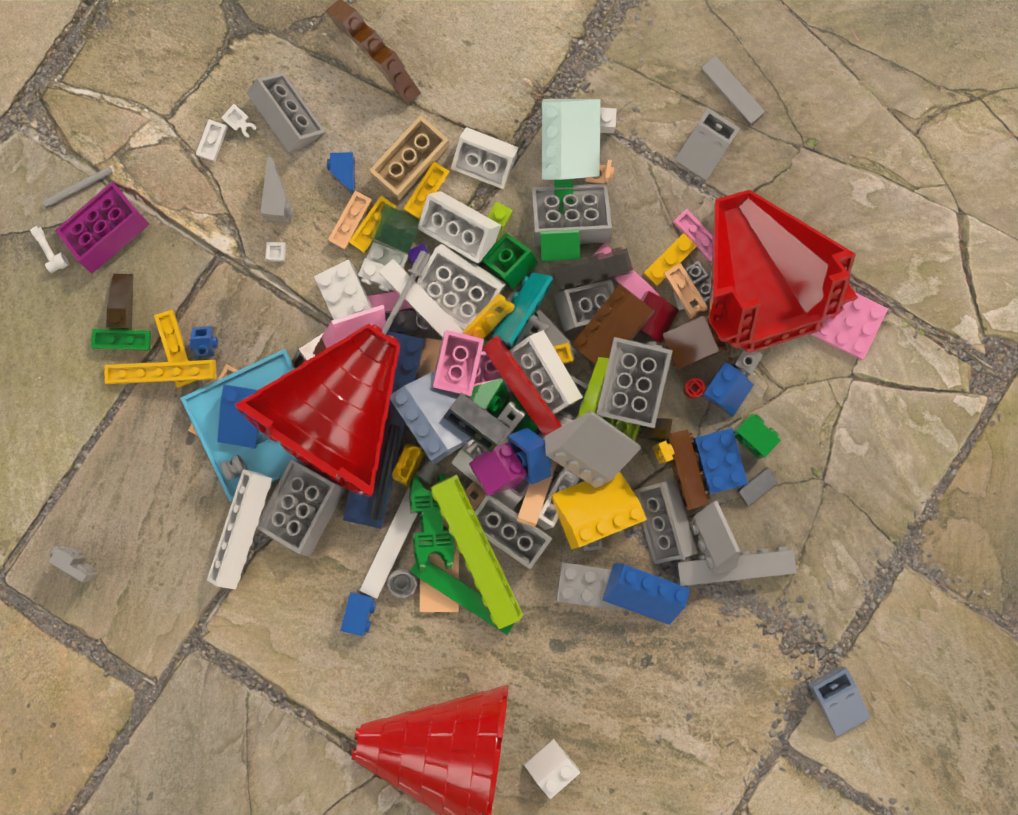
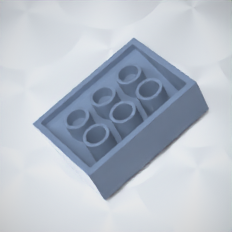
M436 371L403 386L390 395V400L434 465L472 440L444 418L448 409L459 396L454 392L433 388Z

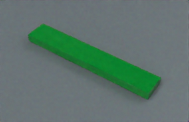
M426 561L425 571H419L415 562L409 571L410 573L498 629L497 625L491 620V612L484 605L481 594L430 561ZM515 623L498 630L508 635Z

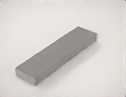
M716 56L701 68L706 77L749 125L765 113L761 106Z

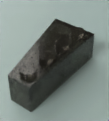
M622 247L612 249L610 253L604 254L602 252L593 255L591 258H581L568 264L564 263L552 267L559 292L633 273L628 250Z

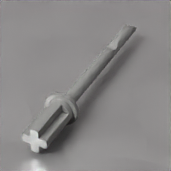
M420 251L412 268L408 270L411 276L398 298L390 317L382 328V333L385 335L416 277L422 278L421 274L431 257L425 251Z

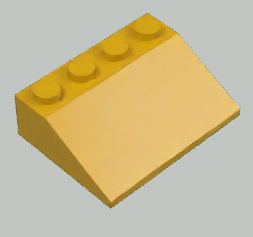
M621 472L611 481L597 488L584 481L550 494L571 549L584 546L647 520L640 501Z

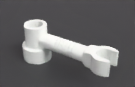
M35 226L30 229L32 235L46 254L49 262L45 263V266L50 273L69 266V261L62 252L54 255L41 227Z

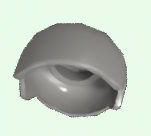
M398 569L389 576L387 587L395 597L406 598L414 594L417 580L409 570Z

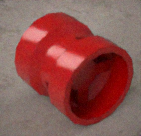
M698 378L690 379L683 387L684 394L691 399L699 397L705 390L703 381Z

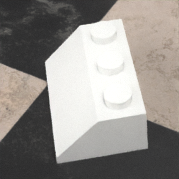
M466 127L459 138L451 169L504 189L519 147Z

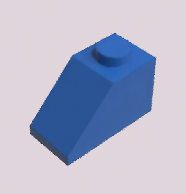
M353 152L330 153V159H327V170H330L332 176L353 194L356 191L355 156Z

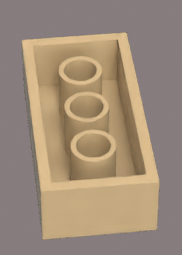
M420 115L369 170L371 177L400 201L425 174L432 163L436 162L450 146L449 139Z

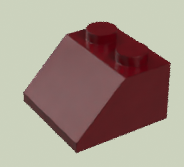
M648 290L644 293L641 300L655 312L639 332L662 343L664 339L663 334L669 330L679 309L666 299Z

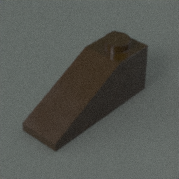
M113 274L107 305L106 327L115 330H132L133 274Z
M657 418L655 428L640 425L638 430L640 438L659 442L668 440L673 419Z

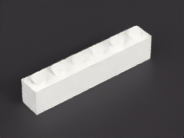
M243 469L207 581L213 585L236 589L241 578L243 566L247 560L249 548L253 542L254 532L258 526L261 511L265 505L267 493L271 487L272 478L261 473Z

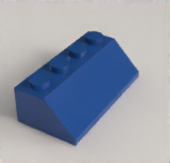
M614 563L602 601L670 625L685 608L690 589L631 566Z

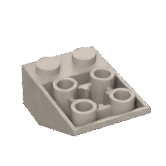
M708 108L676 157L675 162L707 181L740 128Z

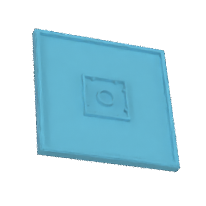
M286 349L180 398L230 502L233 501L241 474L238 473L235 475V478L228 480L221 469L220 463L226 460L230 461L236 455L241 456L247 470L272 478L271 483L282 477L291 459L307 466L286 452L280 446L281 443L279 441L277 443L271 441L260 431L256 448L217 442L223 384L259 390L295 369Z

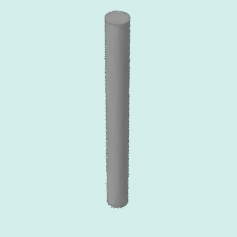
M108 166L42 201V204L47 208L112 174L113 171Z

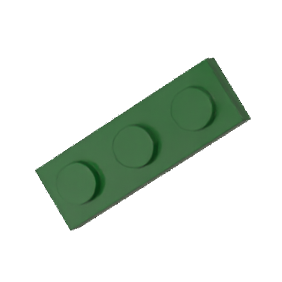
M92 329L91 348L150 351L151 331Z

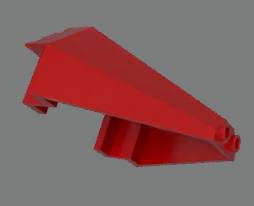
M751 190L715 199L709 323L720 341H727L730 345L736 348L741 347L748 353L818 332L824 327L822 323L829 317L831 319L835 318L844 310L843 306L847 302L855 301L858 298L848 283L856 254Z

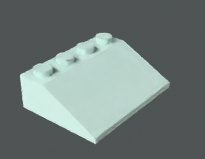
M543 99L542 180L574 179L600 175L601 99Z

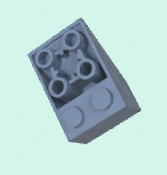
M839 666L807 684L836 737L871 718L857 685L847 668Z

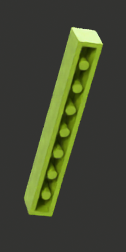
M457 474L436 483L431 487L432 496L435 501H438L440 513L449 524V532L457 541V549L466 560V568L472 573L476 588L481 591L482 601L491 612L492 622L497 625L498 629L520 621L523 613Z

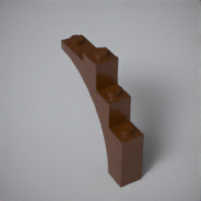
M337 0L326 10L334 24L348 35L368 56L406 105L421 94L405 70V66L398 55L384 44L378 33L365 23L356 9L342 0Z

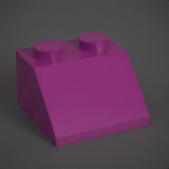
M509 442L496 446L491 453L486 451L469 463L487 497L519 486L527 476L525 469Z

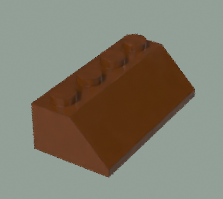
M619 284L572 345L596 364L598 357L609 358L614 337L631 341L655 311L635 294Z
M688 429L670 433L669 439L665 441L667 444L672 445L675 453L672 455L673 460H670L678 483L685 510L708 505L710 496L708 489H704L703 481H705L703 471L698 468L697 463L700 462L697 451L694 452L692 444H695L693 434L689 433Z

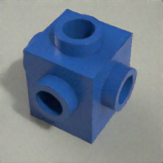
M212 326L192 328L189 347L190 350H193L195 358L215 355V348H218L217 336L214 337Z

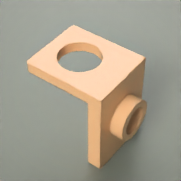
M608 160L607 165H600L601 176L598 179L586 177L585 182L608 185L609 178L613 179L614 167H611L612 160Z

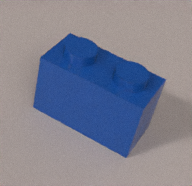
M350 592L340 631L364 636L366 632L369 633L372 621H369L370 613L374 614L377 602H374V597Z

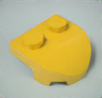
M409 443L404 446L392 473L393 479L403 486L410 488L411 478L415 476L425 455L421 447Z

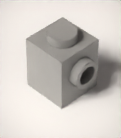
M742 349L732 366L744 375L749 376L753 373L763 354L758 351L748 353Z

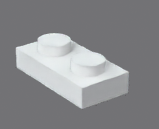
M208 120L196 152L198 157L213 162L216 161L228 129L227 125Z

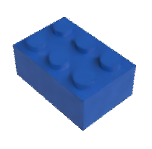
M733 428L694 438L695 444L693 445L699 455V467L703 471L704 485L708 489L709 494L748 484Z

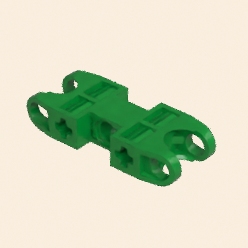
M438 474L437 483L446 479L444 474ZM412 476L409 490L410 514L420 513L421 533H414L412 535L413 554L419 571H425L429 554L436 553L444 561L445 568L451 569L455 551L454 537L449 531L443 530V518L438 501L434 500L431 491L423 488L422 484L419 483L418 476Z

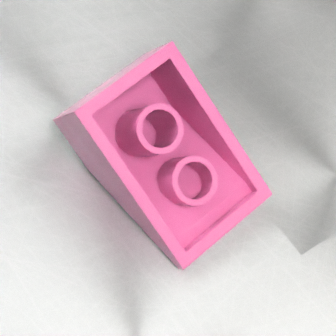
M446 330L442 338L433 388L471 396L484 339Z

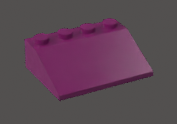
M112 181L55 231L77 261L92 274L150 225V223Z

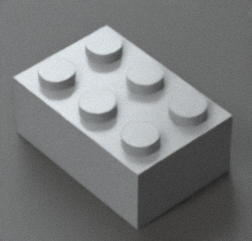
M561 561L556 601L615 610V605L602 601L612 569Z

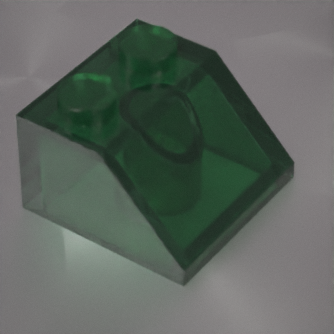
M384 204L369 239L403 254H409L416 237L419 219Z

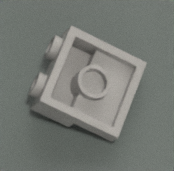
M56 546L50 553L51 559L49 563L81 582L94 581L98 573L93 571L94 568L86 563L82 564L86 557L81 555L82 551L73 546L71 548L64 546L59 548Z

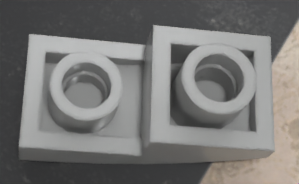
M697 261L685 268V271L704 302L708 303L710 302L711 281L703 266Z

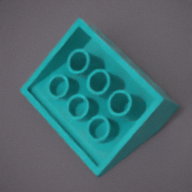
M532 273L530 277L526 276L521 283V286H523L520 293L516 292L511 299L515 306L514 310L503 318L500 325L497 324L491 331V334H493L492 338L498 335L508 350L514 348L529 319L535 315L551 289L553 277L538 273Z

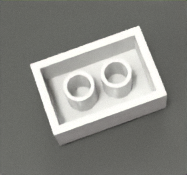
M349 260L314 276L333 320L373 308L358 274Z

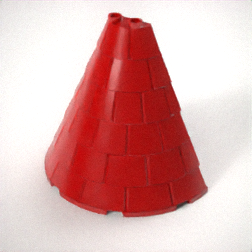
M366 324L343 340L326 348L325 351L303 362L301 366L282 375L277 380L260 388L256 393L237 402L235 405L239 413L247 414L245 419L271 441L276 443L279 441L281 443L280 446L286 452L321 475H326L327 473L330 475L329 478L340 486L359 495L364 492L363 495L366 497H370L374 491L385 421L387 420L394 373L400 351L399 341L391 335L387 336L382 333L383 330L375 324Z
M509 685L363 723L361 728H356L354 740H358L357 748H353L351 760H355L357 764L374 775H378L396 789H400L437 815H491L501 754Z

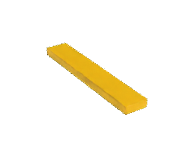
M216 360L104 365L105 384L216 380Z

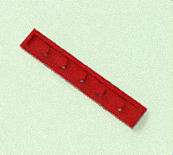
M495 336L486 343L482 349L545 436L562 427L499 336Z

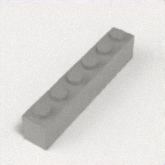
M788 546L776 547V551L769 552L768 548L757 549V553L750 554L749 550L740 551L737 568L714 575L712 569L708 568L706 555L699 556L700 559L698 560L686 557L680 559V562H676L678 585L681 586L797 573L794 550H788Z

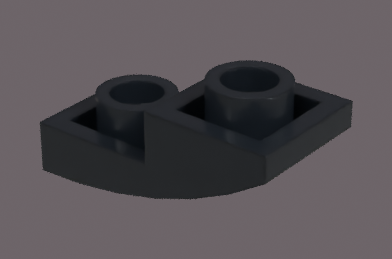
M415 310L399 311L388 331L417 330ZM385 311L386 321L390 317L392 311Z

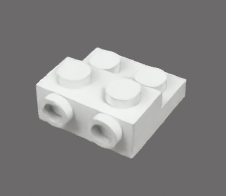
M373 242L358 276L361 278V282L367 285L374 283L379 285V289L383 291H395L379 272L392 259L404 270L409 256Z

